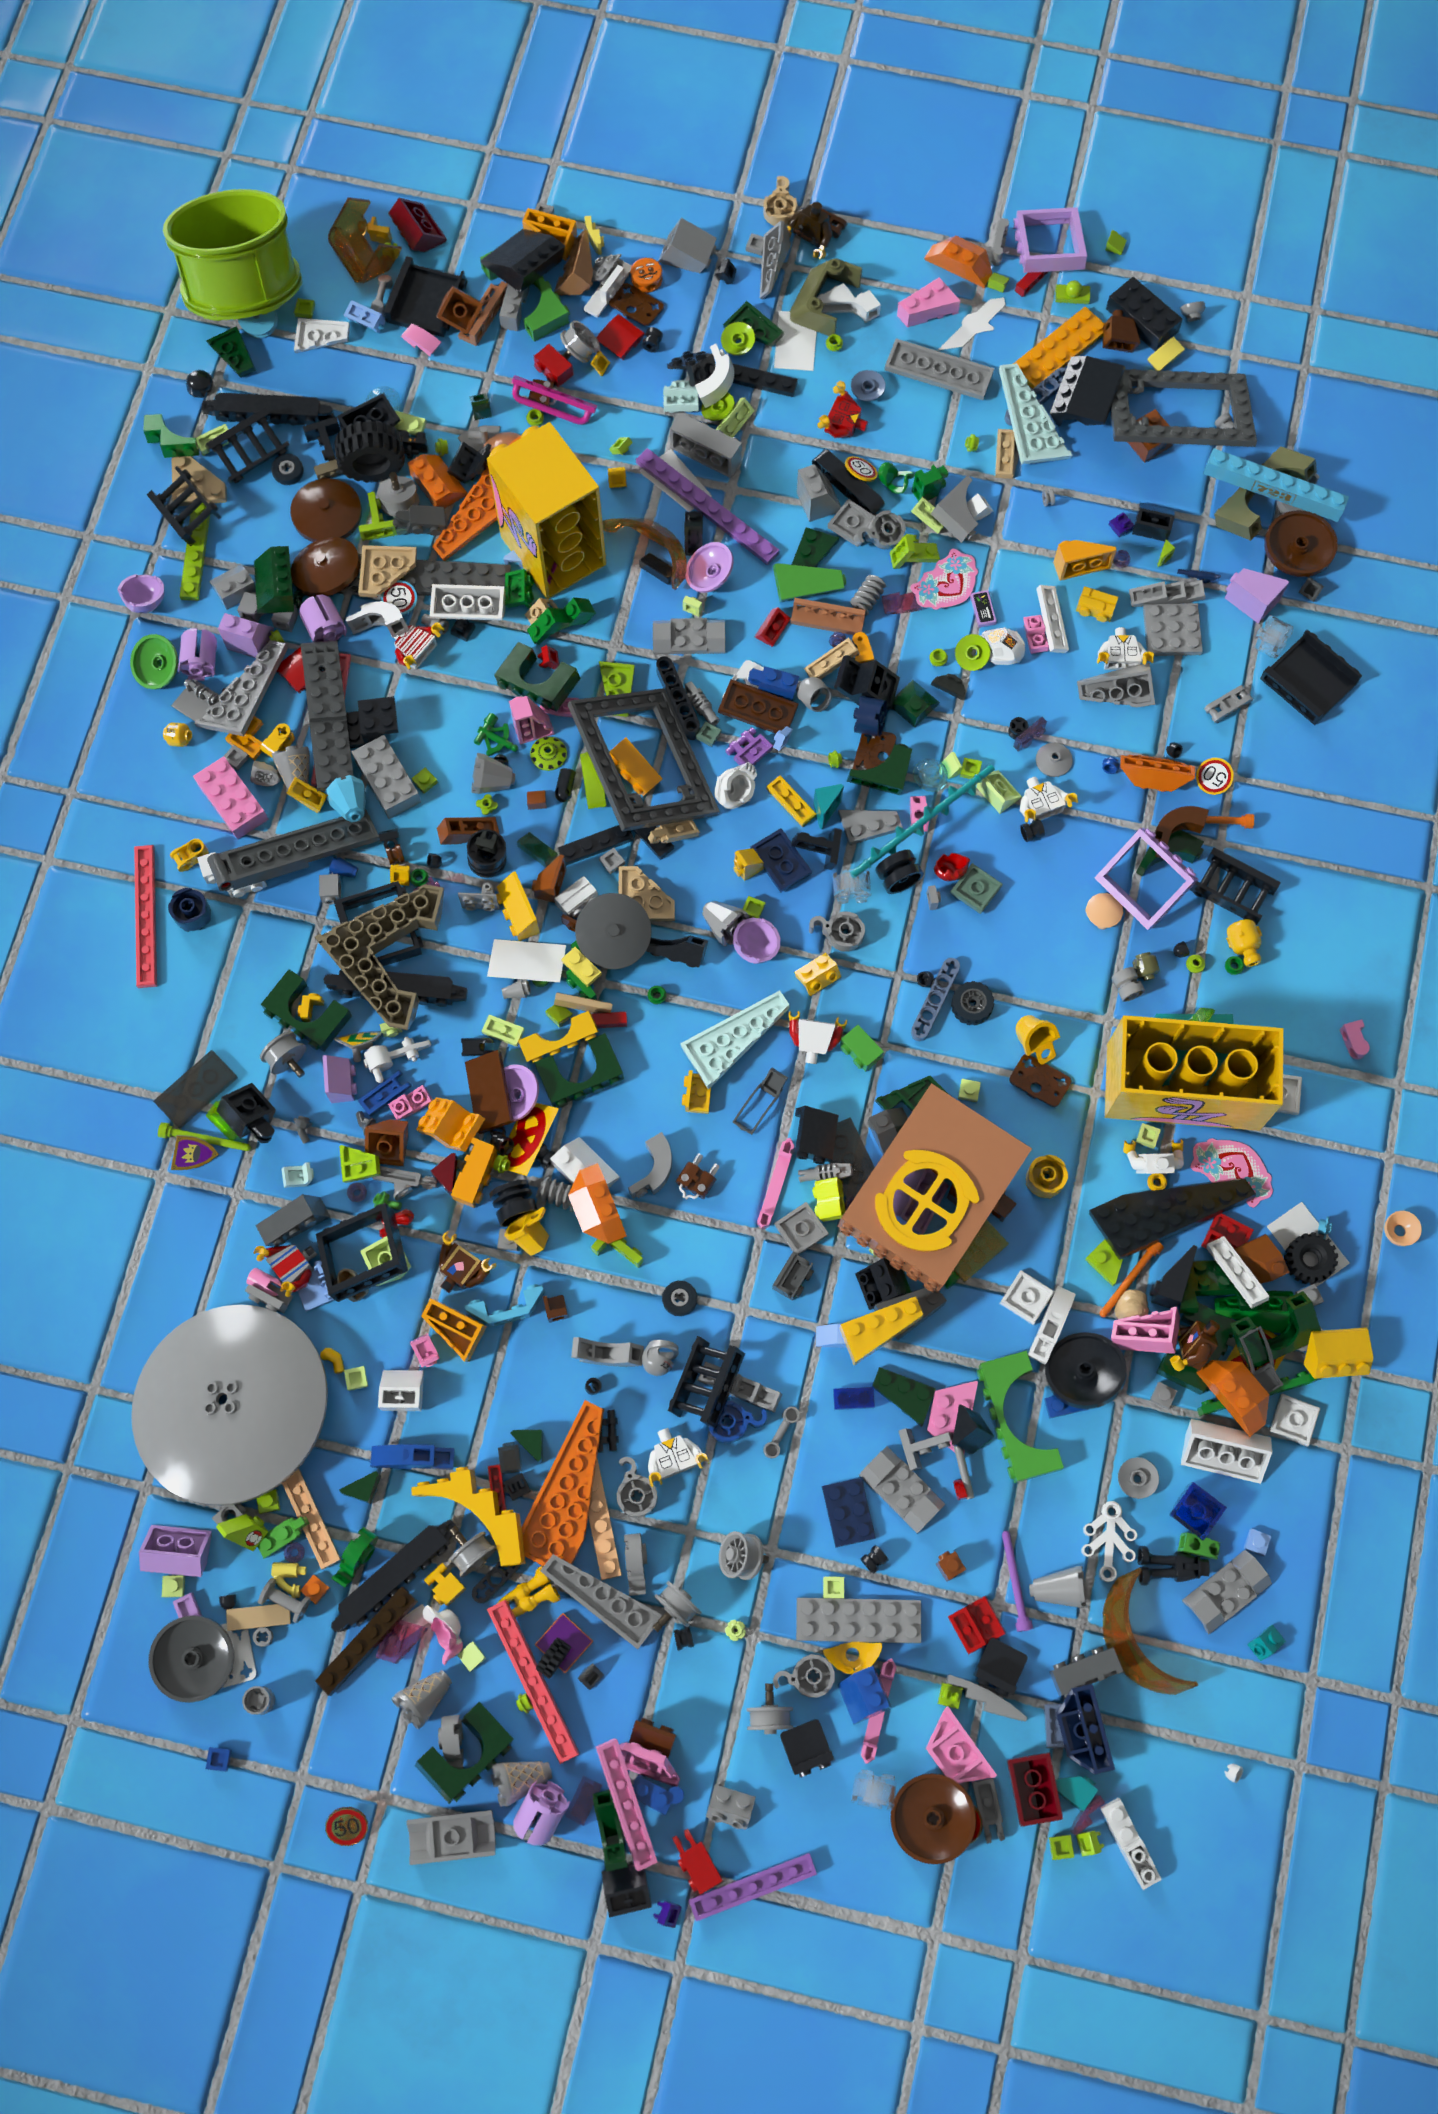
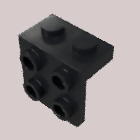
M686 351L682 353V356L673 358L672 362L667 364L668 369L687 370L691 387H695L696 384L708 379L716 367L713 354L706 353L705 351L697 353Z
M463 441L447 473L464 484L469 480L472 481L476 475L482 473L484 469L483 463L487 461L491 453L489 451L491 445L488 443L481 450L477 451Z
M991 1638L973 1675L978 1677L977 1682L986 1687L989 1684L997 1687L996 1692L1006 1697L1008 1694L1014 1695L1017 1689L1015 1687L1028 1657L1026 1654L1001 1641Z
M817 1719L780 1734L794 1775L799 1774L800 1778L811 1774V1769L819 1766L820 1770L831 1766L830 1761L835 1760L832 1751L829 1749L821 1724Z

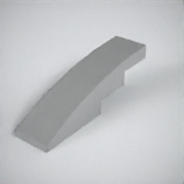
M1202 580L1184 584V581H1179L1166 585L1164 581L1129 589L1132 607H1143L1144 604H1181L1206 599Z
M708 1362L704 1364V1367L718 1371L721 1368ZM700 1374L698 1381L713 1387L716 1378ZM737 1374L729 1394L775 1413L782 1397L781 1392L762 1386L760 1383L744 1378L740 1374Z
M947 1675L945 1683L964 1688L965 1698L984 1702L983 1711L1023 1722L1027 1720V1717L1012 1704L990 1690L970 1681Z

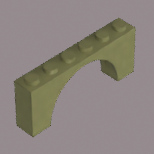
M1282 446L1273 452L1262 464V466L1307 482L1317 473L1315 458ZM1239 487L1214 514L1216 527L1251 541L1262 530L1260 516L1248 508L1249 501L1256 493Z

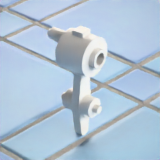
M405 1037L404 1041H402L403 1047L388 1052L387 1047L384 1045L372 1046L364 1053L365 1059L363 1063L365 1068H369L370 1073L374 1074L376 1081L382 1083L384 1078L381 1072L393 1066L392 1059L406 1055L409 1061L416 1062L419 1057L418 1051L432 1046L430 1040L414 1043L413 1038Z

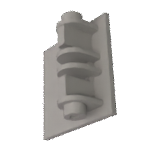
M612 254L599 257L592 268L593 276L591 281H600V286L602 287L618 265L623 267L624 262L619 259L622 255Z
M186 679L184 682L185 690L171 706L193 721H196L198 718L202 719L209 706H214L218 701L219 695L195 679Z
M491 883L483 884L481 893L458 892L461 906L466 910H500L497 896Z

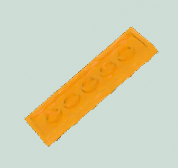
M1085 306L1013 364H1018L1027 379V384L1033 389L1058 368L1067 366L1071 357L1079 356L1102 338L1105 323Z

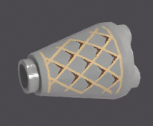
M288 746L285 748L286 751L272 752L273 761L287 789H289L294 777L307 784L309 783L310 753L308 747L297 749L296 746Z
M441 1670L439 1673L435 1672L400 1690L391 1700L398 1708L401 1707L404 1713L402 1716L409 1724L412 1722L419 1730L425 1725L449 1690V1685L452 1684V1681Z
M499 1762L492 1766L493 1774L491 1778L493 1786L499 1789L500 1794H497L500 1807L510 1806L525 1797L535 1781H537L536 1784H546L549 1779H552V1772L548 1762Z

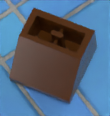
M641 1718V1721L636 1720L629 1743H637L647 1750H657L669 1759L677 1736L673 1734L674 1729L661 1725L659 1729L653 1726V1721Z

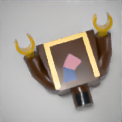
M449 1230L445 1232L442 1236L444 1242L439 1255V1268L441 1274L446 1279L440 1287L447 1293H450L455 1285L464 1290L482 1284L490 1270L496 1268V1263L489 1266L488 1261L491 1258L481 1261L455 1242L452 1244L456 1240L457 1235L454 1234L452 1239L448 1237Z
M1210 1320L1207 1325L1201 1321H1196L1192 1326L1180 1327V1330H1178V1336H1180L1178 1341L1182 1359L1178 1355L1170 1358V1362L1176 1371L1183 1370L1185 1365L1199 1371L1203 1368L1218 1346L1215 1333L1220 1329L1219 1324L1214 1320Z

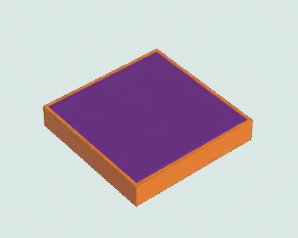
M562 1613L536 1642L535 1646L545 1654L557 1637L570 1645L571 1649L559 1667L566 1674L594 1641Z

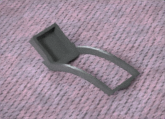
M772 1067L766 1078L757 1086L743 1105L733 1123L741 1130L752 1135L769 1109L779 1098V1094L782 1092L788 1077ZM761 1088L775 1097V1099L751 1131L736 1120L758 1089Z
M1262 1327L1249 1330L1246 1335L1239 1339L1247 1355L1251 1373L1264 1389L1270 1393L1284 1384L1275 1372L1273 1355ZM1259 1330L1265 1342L1270 1363L1255 1371L1243 1338Z

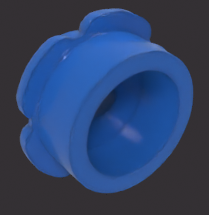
M1114 757L1105 758L1102 768L1106 773L1114 774L1120 768V763Z

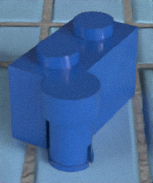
M639 1774L632 1785L638 1801L664 1815L667 1814L671 1804H679L684 1798V1792L680 1787L673 1786L666 1790Z

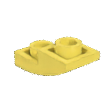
M584 216L589 242L595 252L601 255V247H604V237L600 236V231L596 229L595 223H592L591 216Z
M1172 337L1155 351L1147 361L1156 371H1162L1170 362H1173L1185 351V348Z

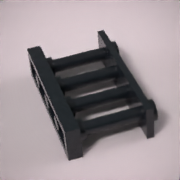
M266 407L205 445L209 453L214 451V453L218 454L232 475L228 478L229 484L240 482L246 473L277 454L280 456L288 452L287 448L290 445L288 441L281 444L267 422L269 412ZM256 424L262 426L276 448L268 454L252 431V427ZM241 433L248 436L261 458L253 463L237 440V436ZM227 442L233 445L246 465L245 468L238 472L222 449V445Z
M176 466L175 469L180 476L164 492L157 495L151 490L146 495L177 534L187 544L192 546L196 542L191 536L193 531L211 514L215 515L218 519L221 516L217 512L219 508L212 501L209 502L191 480L192 475L186 469L181 470ZM186 481L189 487L170 505H166V499ZM195 492L198 497L182 513L175 516V509ZM204 503L207 508L188 526H183L184 520Z
M1213 847L1207 858V861L1210 862L1208 870L1201 882L1197 881L1190 891L1196 896L1204 897L1243 919L1253 920L1257 925L1262 918L1258 911L1267 894L1274 895L1281 882ZM1217 867L1226 870L1227 874L1219 889L1215 891L1207 887ZM1237 876L1243 879L1244 883L1235 899L1232 900L1224 896L1233 877ZM1254 885L1260 888L1261 891L1252 908L1249 909L1241 905V902L1250 886Z
M697 1336L667 1411L677 1417H681L683 1411L701 1416V1422L716 1429L745 1353L729 1345L727 1352L710 1348L709 1342ZM705 1355L724 1360L719 1371L701 1366ZM698 1373L716 1378L712 1389L694 1385ZM690 1392L709 1397L705 1408L686 1403Z

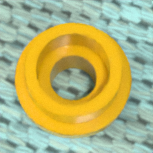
M1161 1173L1151 1174L1147 1179V1185L1152 1191L1162 1190L1167 1186V1179ZM1158 1180L1160 1185L1156 1186L1153 1181Z

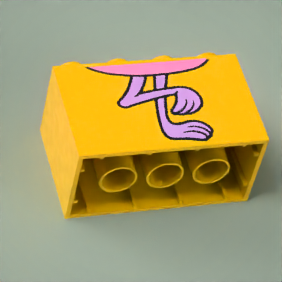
M551 422L546 423L540 428L538 426L529 427L523 432L521 439L510 445L500 444L496 446L487 458L500 535L510 551L514 550L521 559L523 568L532 575L535 585L543 596L549 599L605 566L606 554L599 486ZM554 561H555V563L557 564V566H556L555 572H554V574H553V573L551 572V568H552L553 563H554ZM549 575L552 577L550 584L547 582Z
M1123 1015L1107 1044L1105 1118L1260 1131L1283 1105V1028ZM1175 1049L1189 1050L1173 1073L1169 1085L1162 1086L1177 1064L1178 1058ZM1215 1053L1229 1054L1210 1079L1208 1086H1204L1217 1068L1218 1059Z

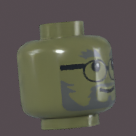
M1150 952L1136 955V959L1133 960L1132 964L1138 978H1143L1144 981L1154 979V975L1160 971L1157 957L1151 955Z

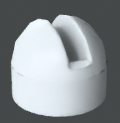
M1229 1764L1227 1766L1229 1772L1225 1771V1775L1230 1781L1237 1783L1242 1776L1243 1768L1237 1764Z

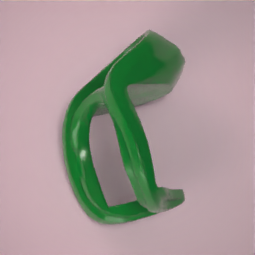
M884 462L878 470L880 481L892 493L896 494L904 493L908 487V479H912L915 476L914 472L898 471L890 462ZM905 476L903 487L892 485L893 480L896 477Z

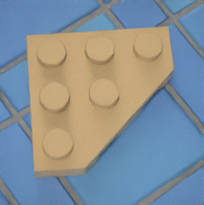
M191 456L172 457V483L180 476L175 469L178 466L181 470L186 469L192 475L191 480L209 502H227V487L222 480ZM186 481L172 493V502L189 487ZM195 492L192 493L180 506L190 505L198 496Z
M362 545L359 597L380 596L415 568L416 547Z
M619 866V894L627 895L641 904L647 912L650 921H675V901L670 896H667L638 866Z

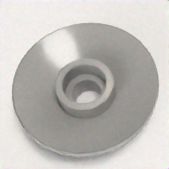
M1048 743L1037 752L1036 765L1047 776L1060 777L1066 774L1072 766L1073 759L1070 751L1059 743Z
M1136 1457L1122 1464L1118 1472V1482L1125 1494L1132 1498L1143 1499L1156 1491L1159 1484V1475L1156 1467L1150 1461ZM1135 1475L1140 1477L1139 1483L1134 1481Z

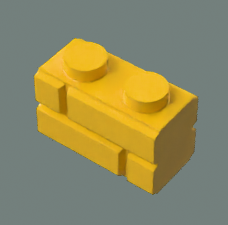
M1084 586L1076 612L1085 617H1095L1100 622H1110L1118 597Z

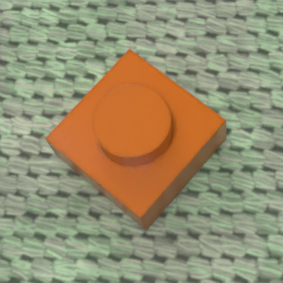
M313 1574L300 1592L311 1598V1601L317 1605L330 1587Z

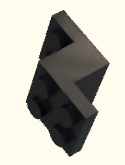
M846 655L842 658L834 688L857 705H859L860 696L887 701V710H891L900 677L877 660L860 664L849 655Z
M394 696L359 700V711L346 712L350 748L361 747L383 736V734L399 733Z

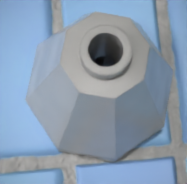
M477 753L471 793L481 794L510 789V785H514L515 774L512 773V768L485 754Z
M718 901L708 902L703 907L702 915L718 942L723 946H727L726 943L732 945L734 931L742 920L749 919L748 913L741 908Z

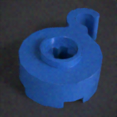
M727 1401L716 1429L709 1426L708 1429L716 1440L722 1443H732L744 1435L748 1425L755 1428L762 1427L767 1421V1413L762 1409V1419L756 1421L753 1419L752 1414L746 1412L739 1404ZM725 1417L733 1420V1424H730L731 1426L726 1427L725 1424H722V1421H725Z

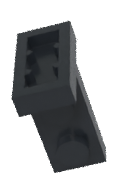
M337 417L303 426L307 442L318 439L320 447L324 446L325 449L322 450L324 460H335L328 436L338 434L341 431Z
M685 512V556H692L696 550L703 546V512Z
M834 828L829 834L828 840L825 837L810 836L805 832L797 833L792 839L791 846L825 854L824 868L832 870L837 865L842 830Z

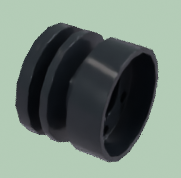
M485 829L475 832L469 838L467 857L471 871L477 876L484 878L494 877L502 872L506 865V842L499 833ZM483 831H487V839H491L493 834L497 835L498 849L496 854L480 850L475 845L477 837H480Z
M528 1180L511 1181L495 1188L489 1193L494 1208H500L496 1215L501 1227H508L514 1220L528 1211L538 1210L535 1200L529 1198L532 1192L531 1189H528L530 1187Z

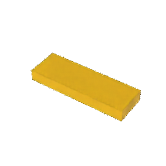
M781 775L766 786V789L802 827L816 817L817 814Z

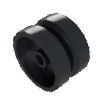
M911 850L896 852L877 865L875 871L879 879L884 880L883 886L888 894L902 892L915 885L923 877L924 873L920 865L915 864L916 858Z

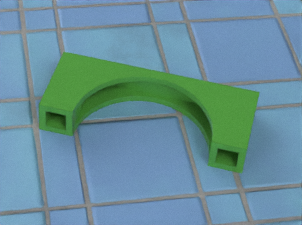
M486 254V255L480 257V261H481L484 257H486L488 254ZM481 264L482 270L490 281L498 278L497 275ZM543 276L533 283L541 293L540 302L537 308L528 317L524 318L525 330L534 342L569 323L568 315H570L567 306H563L559 295L552 291L550 283L545 281Z
M1027 1351L980 1363L977 1375L979 1381L984 1383V1398L986 1401L989 1400L991 1406L989 1414L997 1425L995 1433L997 1439H1001L1003 1444L1001 1452L1004 1460H1008L1009 1467H1007L1010 1479H1013L1014 1483L1061 1471L1064 1466L1058 1448L1043 1450L1022 1443L1012 1434L1004 1418L1003 1404L1008 1388L1015 1380L1029 1374L1033 1370Z

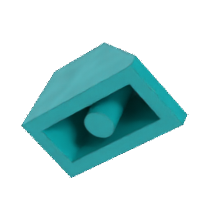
M1074 1776L1055 1779L1058 1794L1080 1811L1086 1809L1098 1791L1094 1787L1096 1783L1087 1776H1084V1778Z

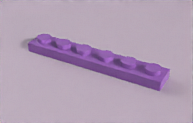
M807 1853L691 1898L689 1903L697 1922L815 1876L817 1873L810 1853Z

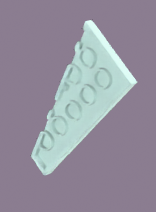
M1018 364L1000 365V377L1021 464L1071 459L1072 453L1065 447L1063 438L1057 434L1055 425L1043 405H1040L1037 401L1035 392L1031 391L1027 384V379Z
M781 991L768 996L680 1043L681 1048L708 1090L790 1008Z

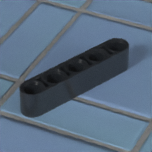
M823 450L812 460V465L815 464L833 486L849 500L869 513L875 515L885 506L882 497L863 480L853 476L846 469L845 464L829 450Z
M662 656L656 662L657 676L662 687L666 690L687 739L695 740L696 735L700 731L699 720L672 660L669 657ZM682 712H688L689 714H687V715H682L681 713H682ZM689 727L696 728L695 730H688Z

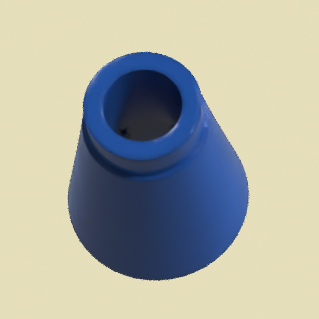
M334 857L329 871L333 872V874L355 878L358 867L341 857Z

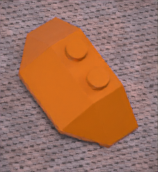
M953 236L932 245L924 260L985 288L992 275L986 249L958 236Z
M1121 755L1120 768L1134 786L1142 789L1150 788L1161 792H1172L1195 778V766L1186 765L1179 761L1143 755Z
M597 1163L579 1170L568 1196L582 1232L607 1244L627 1237L599 1164Z
M1211 1360L1200 1371L1196 1372L1249 1437L1266 1424L1269 1393L1243 1362Z

